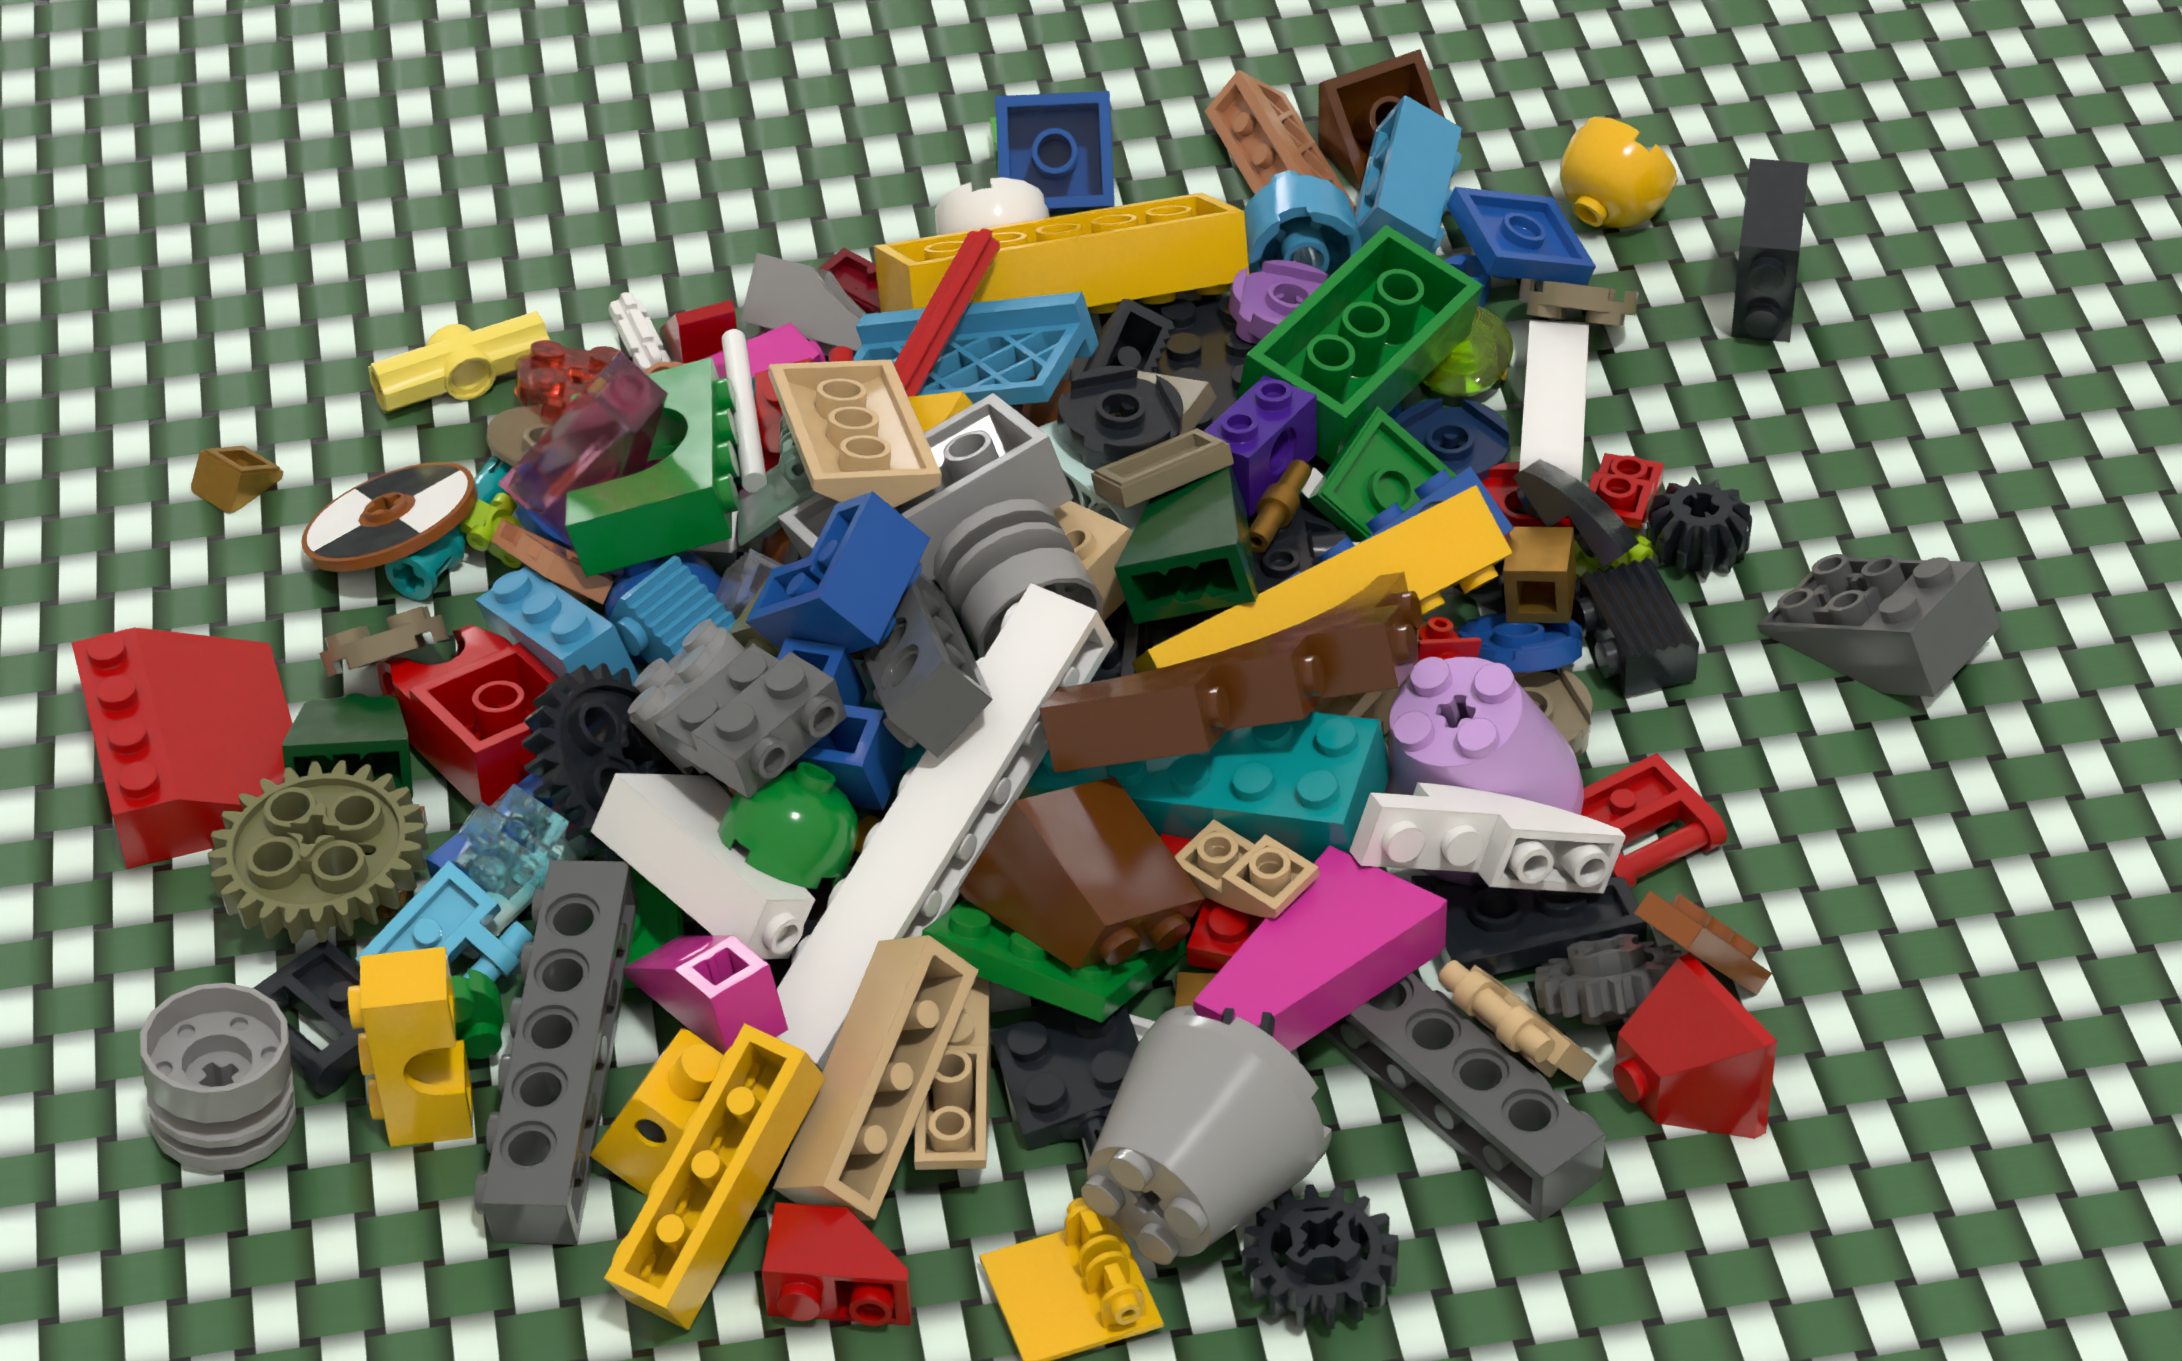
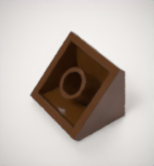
M1421 49L1319 83L1318 147L1356 190L1361 189L1376 128L1405 95L1445 118Z

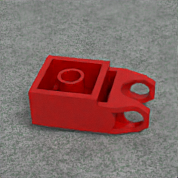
M467 625L452 631L458 647L455 655L456 658L441 664L424 665L414 663L406 657H390L378 662L377 670L379 685L383 695L398 698L408 732L409 743L483 813L531 774L525 771L524 766L537 758V755L524 748L522 740L534 731L524 723L525 717L537 710L532 701L545 692V687L559 677L521 642L513 645L505 637L475 625Z

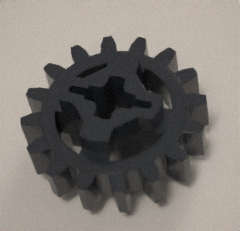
M1313 1184L1306 1185L1304 1199L1295 1201L1287 1192L1283 1193L1278 1197L1277 1211L1268 1207L1262 1208L1256 1213V1226H1245L1242 1275L1244 1278H1250L1251 1297L1253 1300L1269 1297V1315L1274 1318L1284 1314L1288 1309L1296 1312V1327L1304 1328L1308 1324L1311 1316H1321L1327 1330L1335 1329L1336 1315L1346 1313L1356 1323L1363 1321L1364 1302L1381 1308L1385 1304L1386 1287H1394L1397 1282L1399 1240L1398 1235L1389 1234L1390 1217L1387 1213L1370 1216V1198L1365 1195L1356 1199L1352 1204L1345 1202L1344 1188L1341 1186H1336L1331 1191L1329 1198L1319 1197L1318 1191ZM1361 1247L1368 1257L1367 1261L1361 1258ZM1274 1252L1280 1255V1267L1273 1258Z

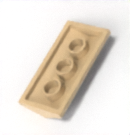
M891 359L769 364L768 376L814 492L838 502H844L873 491L895 508L941 486L942 473Z

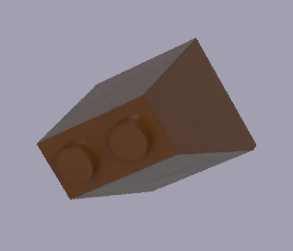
M1115 776L1014 801L959 887V891L966 900L1075 970L1106 962L1107 965H1116L1129 958L1132 954L1156 948L1157 951H1165L1172 948L1187 936L1191 929L1189 921L1205 900V897Z

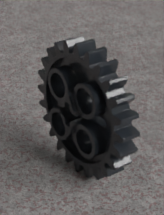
M601 663L591 671L586 665H581L570 674L566 672L546 686V691L532 701L537 710L525 717L524 723L534 732L522 740V746L536 754L537 758L524 767L525 771L542 778L543 784L533 791L534 796L540 798L550 797L554 803V806L547 815L549 821L564 817L569 823L565 833V839L568 842L581 834L586 838L585 850L588 857L591 858L605 849L607 861L623 862L624 859L590 832L615 773L684 774L630 721V715L627 711L641 693L632 686L629 670L622 668L612 675L606 663ZM693 767L691 775H699L700 773Z

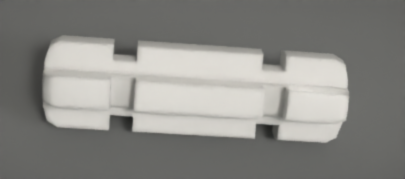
M624 292L620 294L619 300L610 302L609 314L617 326V331L630 357H633V363L638 374L643 375L648 368L656 363L671 362L666 350H663V344L650 318L647 317V312L641 300L635 299L630 292Z

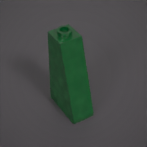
M1231 465L1150 499L1114 566L1134 624L1256 601L1258 590L1247 512Z

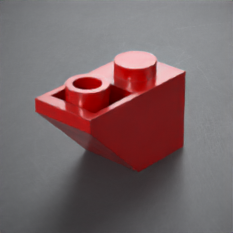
M775 1203L762 1267L768 1316L787 1317L796 1321L821 1319L859 1322L868 1326L884 1324L911 1326L912 1303L908 1268L847 1207Z

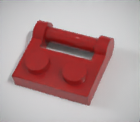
M1657 753L1584 788L1581 815L1620 829L1626 836L1623 845L1678 818L1686 825L1625 856L1621 852L1619 853L1610 877H1624L1630 889L1635 888L1636 879L1697 849L1708 852L1724 844L1727 840V830L1719 814Z

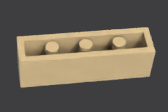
M929 935L878 941L822 1072L826 1079L798 1128L773 1189L796 1204L847 1207L860 1221L876 1219L977 976L978 969Z

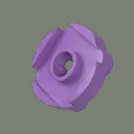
M1283 260L1265 261L1262 264L1261 272H1254L1247 275L1248 267L1240 270L1233 280L1229 299L1230 314L1237 322L1236 334L1246 342L1258 344L1328 279V274L1307 264Z

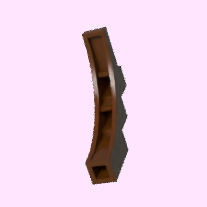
M1404 572L1379 575L1362 591L1336 607L1261 639L1163 668L1108 680L1061 687L1039 708L1054 772L1210 751L1227 730L1304 720L1321 699L1399 688L1413 670V664H1416L1418 661L1416 635L1417 630L1422 625V611L1418 595L1415 591H1408Z

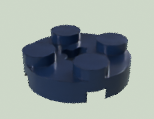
M1443 398L1429 399L1410 406L1395 419L1402 428L1456 475L1471 466L1478 478L1483 481L1489 478L1490 468L1498 464L1510 462L1511 449L1507 423L1496 411L1479 402L1463 399L1462 408L1443 407ZM1439 445H1440V446H1443V447H1446V448H1456V449H1445V448L1439 447Z

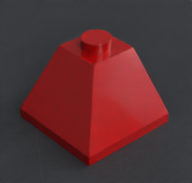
M1688 952L1678 957L1618 1032L1613 1077L1623 1097L1631 1103H1637L1657 1124L1756 1139L1765 1134L1767 1130L1777 1040Z

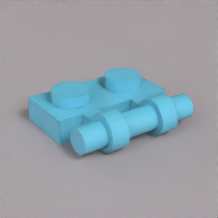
M448 861L363 949L355 960L360 966V956L446 947L448 963L450 965L470 945L482 956L470 969L482 972L495 982L501 975L508 978L521 964L518 957L522 953L524 943L533 942L534 936L523 925L515 921L499 939L496 938L485 927L501 911L498 902L451 861ZM467 971V972L464 974L463 977L469 979V975H468V971Z

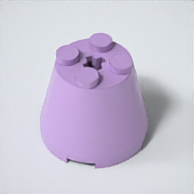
M1428 657L1420 660L1413 666L1410 678L1396 694L1390 710L1387 754L1391 774L1384 793L1413 795L1418 782L1451 785L1518 797L1581 815L1584 788L1576 756L1566 738L1514 679L1510 668L1504 664L1493 663L1475 657H1455L1444 660L1438 657ZM1420 869L1430 876H1435L1437 879L1461 885H1472V876H1480L1477 872Z

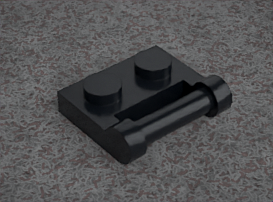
M327 939L325 942L317 943L253 987L274 1000L280 1009L289 1003L334 1041L321 1050L287 1022L291 1061L304 1072L305 1082L323 1096L336 1092L346 1081L349 1071L360 1064L358 1034L365 1033L364 1028H352L348 1006V987L360 985V966Z

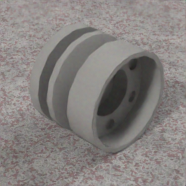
M1009 499L984 507L962 520L944 538L934 556L933 575L946 594L951 607L957 616L961 618V625L980 658L985 657L999 635L1002 620L1007 610L1013 604L1019 603L1030 583L1095 609L1101 617L1103 602L1101 594L1078 555L1074 554L1073 546L1050 507L1034 499Z
M231 983L196 985L171 995L150 1013L140 1032V1055L144 1084L147 1088V1105L150 1112L151 1133L165 1154L188 1167L207 1171L241 1169L267 1158L287 1141L296 1122L295 1091L287 1019L274 1000L250 987Z

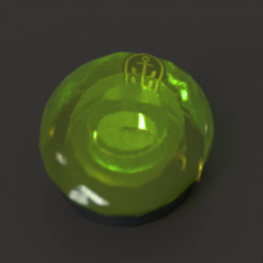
M1477 306L1470 334L1418 384L1421 391L1430 399L1443 398V405L1450 407H1462L1463 399L1483 403L1498 391L1502 381L1507 379V367L1512 360L1514 351L1512 337L1505 323L1489 310Z

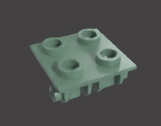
M784 415L780 420L779 464L766 472L767 485L755 493L748 492L744 488L739 491L740 510L738 511L737 542L740 546H743L757 535L760 538H766L774 534L782 527L778 516L818 494L812 490Z

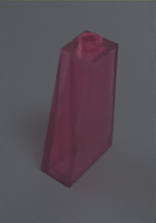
M619 351L535 439L498 482V485L568 543V546L575 551L565 526L567 492L643 471L668 393Z

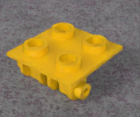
M1083 1197L1075 1199L1068 1205V1215L1064 1222L1065 1230L979 1255L980 1262L1022 1361H1052L1164 1327V1322L1121 1228L1110 1217L1094 1212L1086 1204Z

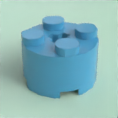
M1291 170L1275 174L1270 179L1269 184L1262 187L1248 201L1244 210L1250 274L1261 272L1262 264L1265 261L1283 260L1313 266L1328 274L1329 278L1361 248L1360 233L1348 197L1342 190L1326 179L1299 175Z

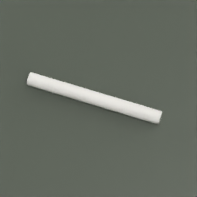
M731 329L722 335L721 340L726 375L730 378L735 391L736 412L732 415L739 437L737 452L742 486L746 491L755 493L767 485L746 338L742 331Z

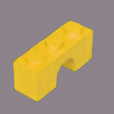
M446 947L360 956V985L348 987V1006L352 1028H365V1033L358 1034L362 1074H375V1078L368 1080L372 1120H385L390 1147L474 1138L472 1081L464 1040L456 1041L455 994Z

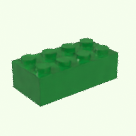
M1384 225L1246 354L1236 401L1264 375L1285 381L1292 386L1316 394V455L1332 464L1368 411L1379 406L1388 414L1470 334L1483 285L1393 228Z

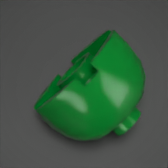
M801 762L797 768H785L782 773L763 785L749 799L737 792L727 807L717 832L721 842L729 850L735 839L750 851L745 862L756 870L778 880L812 889L818 888L822 877L831 878V888H834L843 879L854 855L859 837L858 820L847 796L834 786L836 781L834 775L815 764Z

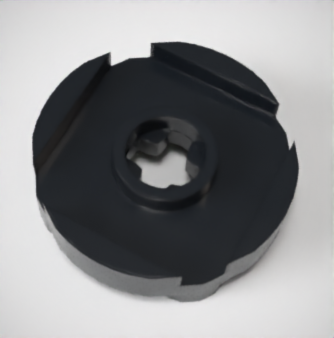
M1105 366L1085 371L1071 381V391L1066 395L1061 393L1058 400V431L1063 441L1072 450L1081 454L1083 465L1091 470H1096L1179 436L1182 430L1183 402L1177 389L1158 375H1156V384L1148 380L1137 378L1138 368L1128 366ZM1120 413L1122 417H1114L1110 414Z

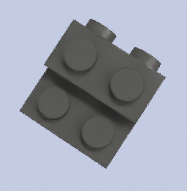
M752 644L658 720L655 726L663 744L749 799L763 785L777 777L821 738L829 734L847 718V714L834 678L792 652H789L779 660Z

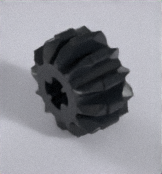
M1692 477L1689 484L1685 487L1676 483H1669L1664 494L1656 495L1653 498V503L1649 508L1646 539L1651 541V548L1658 557L1659 566L1668 567L1676 565L1680 577L1689 571L1699 572L1707 579L1710 571L1713 569L1722 573H1730L1733 563L1744 560L1745 554L1749 549L1752 528L1750 506L1742 503L1739 490L1729 489L1722 491L1718 479L1709 485L1699 484Z

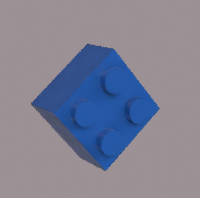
M1110 91L995 96L999 178L1023 180L1039 188L1044 195V202L1049 210V215L1072 214L1115 206Z

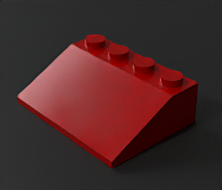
M136 627L71 642L126 869L214 848L211 834L212 831L225 829L221 816L223 811L242 812L238 799L239 794L245 793L259 797L263 794L260 780L263 778L272 781L277 786L285 782L282 743L293 723L270 643Z

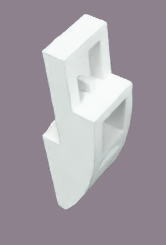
M1418 782L1413 795L1370 792L1349 851L1360 866L1477 872L1489 887L1604 893L1626 836L1616 827L1530 800L1477 789Z

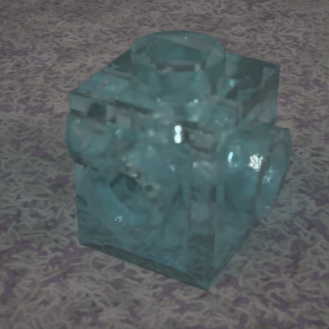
M513 783L491 807L481 801L474 808L458 833L467 841L453 863L468 872L471 879L482 889L498 893L507 900H510L527 882L536 888L545 879L549 860H557L559 856L552 849L569 821Z

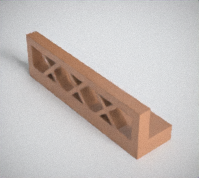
M1237 70L1206 108L1205 113L1254 195L1262 187L1268 185L1270 179L1275 174L1291 170L1299 175L1326 179L1334 184L1348 197L1355 214L1356 207L1286 94Z

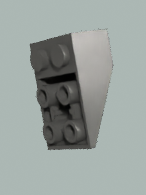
M1833 554L1818 560L1812 566V571L1792 591L1781 596L1777 606L1758 624L1760 633L1882 694L1934 697L2001 627L1978 562L1949 561V559L1944 557L1929 560L1898 559L1895 556L1847 558L1844 554Z

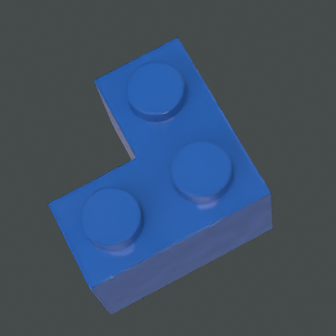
M873 491L835 504L809 557L771 570L745 622L780 650L785 638L846 646L849 653L869 647L874 648L880 645L893 630L896 622V617L893 613L903 593L915 583L921 573L922 564L919 561L930 541V537Z
M785 638L777 659L781 660L789 652H792L834 678L847 714L846 719L788 767L797 768L801 762L820 766L834 775L836 778L834 786L847 796L851 806L883 811L906 756L899 740L890 733L883 723L887 716L885 711L861 707L867 694V689L846 646Z

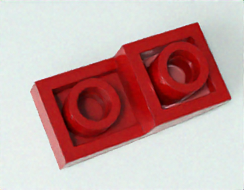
M1604 453L1599 471H1593L1588 488L1607 503L1627 527L1642 529L1648 521L1649 508L1653 503V498L1659 494L1663 482L1664 463L1643 460L1635 456Z

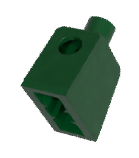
M351 693L343 698L311 700L303 704L282 743L284 770L291 767L299 778L308 776L312 762L318 761L323 774L331 773L336 764L343 760L346 762L349 775H354L361 767L367 764L371 765L374 780L390 773L393 775L396 789L408 787L411 798H413L409 737L398 698L393 696L368 697L361 693Z

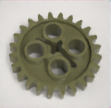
M343 760L336 764L331 773L325 774L322 773L318 761L312 762L308 776L300 778L291 767L285 768V782L278 786L266 778L261 779L260 785L263 794L259 797L245 793L239 794L238 799L242 812L223 811L221 816L225 829L212 831L211 838L215 850L208 852V860L212 870L210 874L217 896L223 899L228 915L239 913L243 928L247 930L261 922L265 938L267 939L273 938L285 927L288 929L291 943H298L306 930L313 929L319 942H325L330 927L338 925L347 936H351L354 933L353 920L360 917L373 925L378 924L376 908L379 905L392 909L401 907L397 890L415 891L417 884L413 872L425 870L427 866L423 853L424 850L429 849L420 806L419 804H413L408 787L396 789L393 775L390 773L374 780L371 765L367 764L361 767L354 775H349L346 762Z

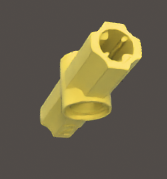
M535 311L472 331L466 325H446L438 329L430 337L425 347L371 363V366H368V371L377 402L385 414L447 393L459 400L476 399L484 395L492 387L495 378L549 361L550 358H553V352L544 321L539 313Z

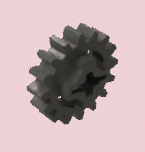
M1618 934L1612 938L1574 943L1567 947L1568 958L1550 959L1547 961L1548 966L1535 969L1536 975L1533 976L1539 1008H1545L1546 1014L1549 1015L1563 1012L1564 1017L1570 1018L1581 1014L1582 1023L1589 1025H1601L1607 1021L1631 1017L1678 957L1682 956V951L1674 950V946L1671 944L1656 947L1655 942L1639 944L1638 935Z

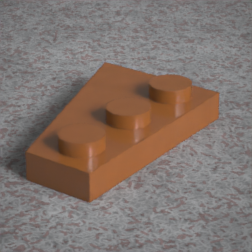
M1649 890L1634 912L1635 915L1756 996L1772 974L1752 960L1759 947L1680 893L1670 904Z

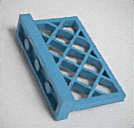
M1083 292L970 303L918 396L963 391L973 404L992 393L1008 405L1048 402L1074 358L1091 357L1099 345ZM925 308L864 314L856 325L862 345L853 357L854 361L891 359L894 364ZM1038 375L1035 380L1026 381V380H1028V379H1030V378H1032V377Z

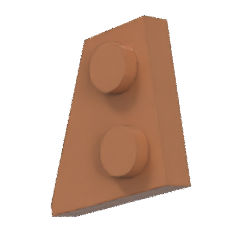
M502 518L491 539V542L545 578L552 580L551 583L585 606L589 598L603 604L614 582L612 575L608 572L586 577L575 552Z

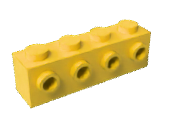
M744 1023L733 1045L722 1057L716 1076L699 1107L689 1117L682 1137L663 1172L653 1182L645 1205L629 1234L619 1244L612 1264L604 1277L627 1301L689 1331L826 1079L806 1051Z

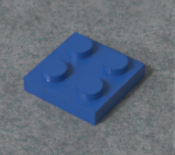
M1462 187L1454 188L1447 207L1487 275L1502 280L1526 278L1549 282L1588 284L1596 266L1553 197Z

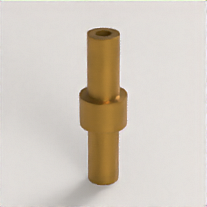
M1297 459L1292 460L1279 481L1269 485L1256 506L1257 517L1249 529L1252 551L1264 552L1278 529L1286 527L1291 522L1300 506L1299 494L1311 476V468L1306 462Z

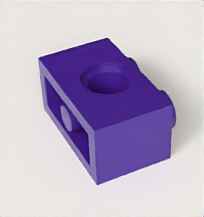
M1266 375L1204 430V432L1230 444L1234 464L1231 466L1246 507L1247 517L1250 518L1256 512L1257 503L1267 487L1279 481L1292 460L1297 459L1308 463L1317 454V395Z

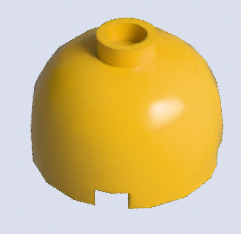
M1590 118L1583 127L1581 126L1576 131L1561 160L1559 177L1564 193L1573 206V212L1581 221L1594 227L1602 225L1608 228L1628 229L1651 219L1662 208L1675 188L1678 179L1674 165L1657 144L1649 152L1643 145L1635 141L1640 131L1612 118Z

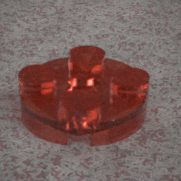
M540 340L531 344L530 354L518 364L515 394L519 402L526 407L528 397L534 402L541 404V416L570 424L571 395L635 378L630 369L624 366V353L613 347L598 346L591 350L565 348L562 344L555 341Z

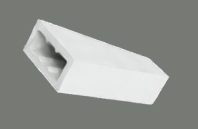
M615 773L590 832L713 936L733 935L762 959L789 958L794 946L802 936L803 926L815 899L806 888L778 880L747 864L745 860L750 850L741 845L736 839L730 850L721 842L717 830L732 799L720 784L709 775Z

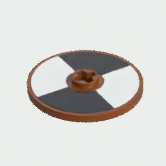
M448 462L417 464L384 473L348 490L319 511L303 532L301 540L303 551L313 566L331 572L358 571L396 561L430 545L455 528L475 505L478 497L477 484L467 468Z

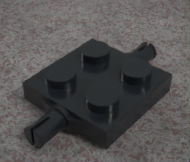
M1036 998L1041 1014L990 1032L1028 1150L1031 1151L1060 1140L1084 1138L1091 1157L1139 1040L1126 1004L1122 1005L1101 1023Z

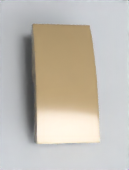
M1214 819L1174 856L1204 897L1226 907L1260 917L1276 918L1319 877L1318 866L1265 834L1256 844H1253Z

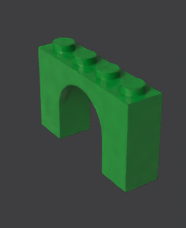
M712 357L571 395L570 429L589 477L665 458L652 467L638 473L567 492L565 526L586 577L732 538V512L740 510L739 496L733 478L740 476L736 454L733 449L734 445L739 444L738 432L732 415L736 412V399L730 378L719 379Z

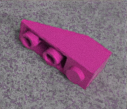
M733 935L678 936L623 968L625 976L696 1036L723 1055L733 1045L744 1023L773 1037H777L788 1030L770 965Z

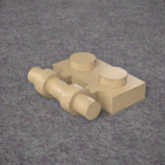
M1453 960L1442 968L1438 981L1453 993L1452 1001L1469 1016H1474L1493 1031L1497 1039L1512 1052H1518L1548 1077L1551 1078L1559 1068L1578 1082H1581L1597 1062L1596 1059L1503 983L1478 966L1474 965L1469 971L1458 961Z

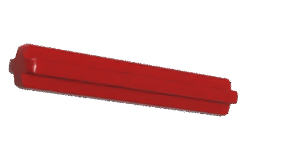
M981 228L979 232L969 231L894 363V367L908 397L919 395L1000 250V242L992 237V231L989 229Z

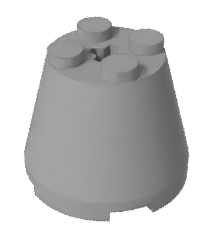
M1191 1005L1168 1010L1155 1021L1137 1045L1088 1161V1180L1081 1189L1082 1197L1094 1212L1110 1217L1123 1231L1133 1237L1140 1252L1157 1264H1170L1176 1256L1189 1257L1199 1254L1306 1178L1326 1153L1330 1145L1332 1129L1322 1125L1319 1112L1311 1098L1318 1090V1086L1304 1066L1283 1045L1252 1023L1237 1016L1230 1025H1227L1217 1020L1197 1016Z

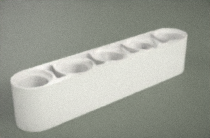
M1534 319L1529 321L1519 472L1541 459L1560 468L1580 482L1582 480L1589 336L1588 322Z

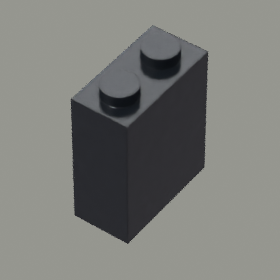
M1750 158L1739 247L1731 337L1790 342L1809 163Z

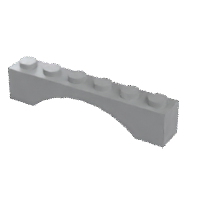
M757 253L740 321L760 326L758 336L791 322L805 338L814 340L820 346L823 354L829 356V351L838 346H845L853 351L859 350L862 343L856 325L866 313L846 294L830 271ZM1089 357L1074 358L1062 379L1072 381L1079 374L1083 373Z

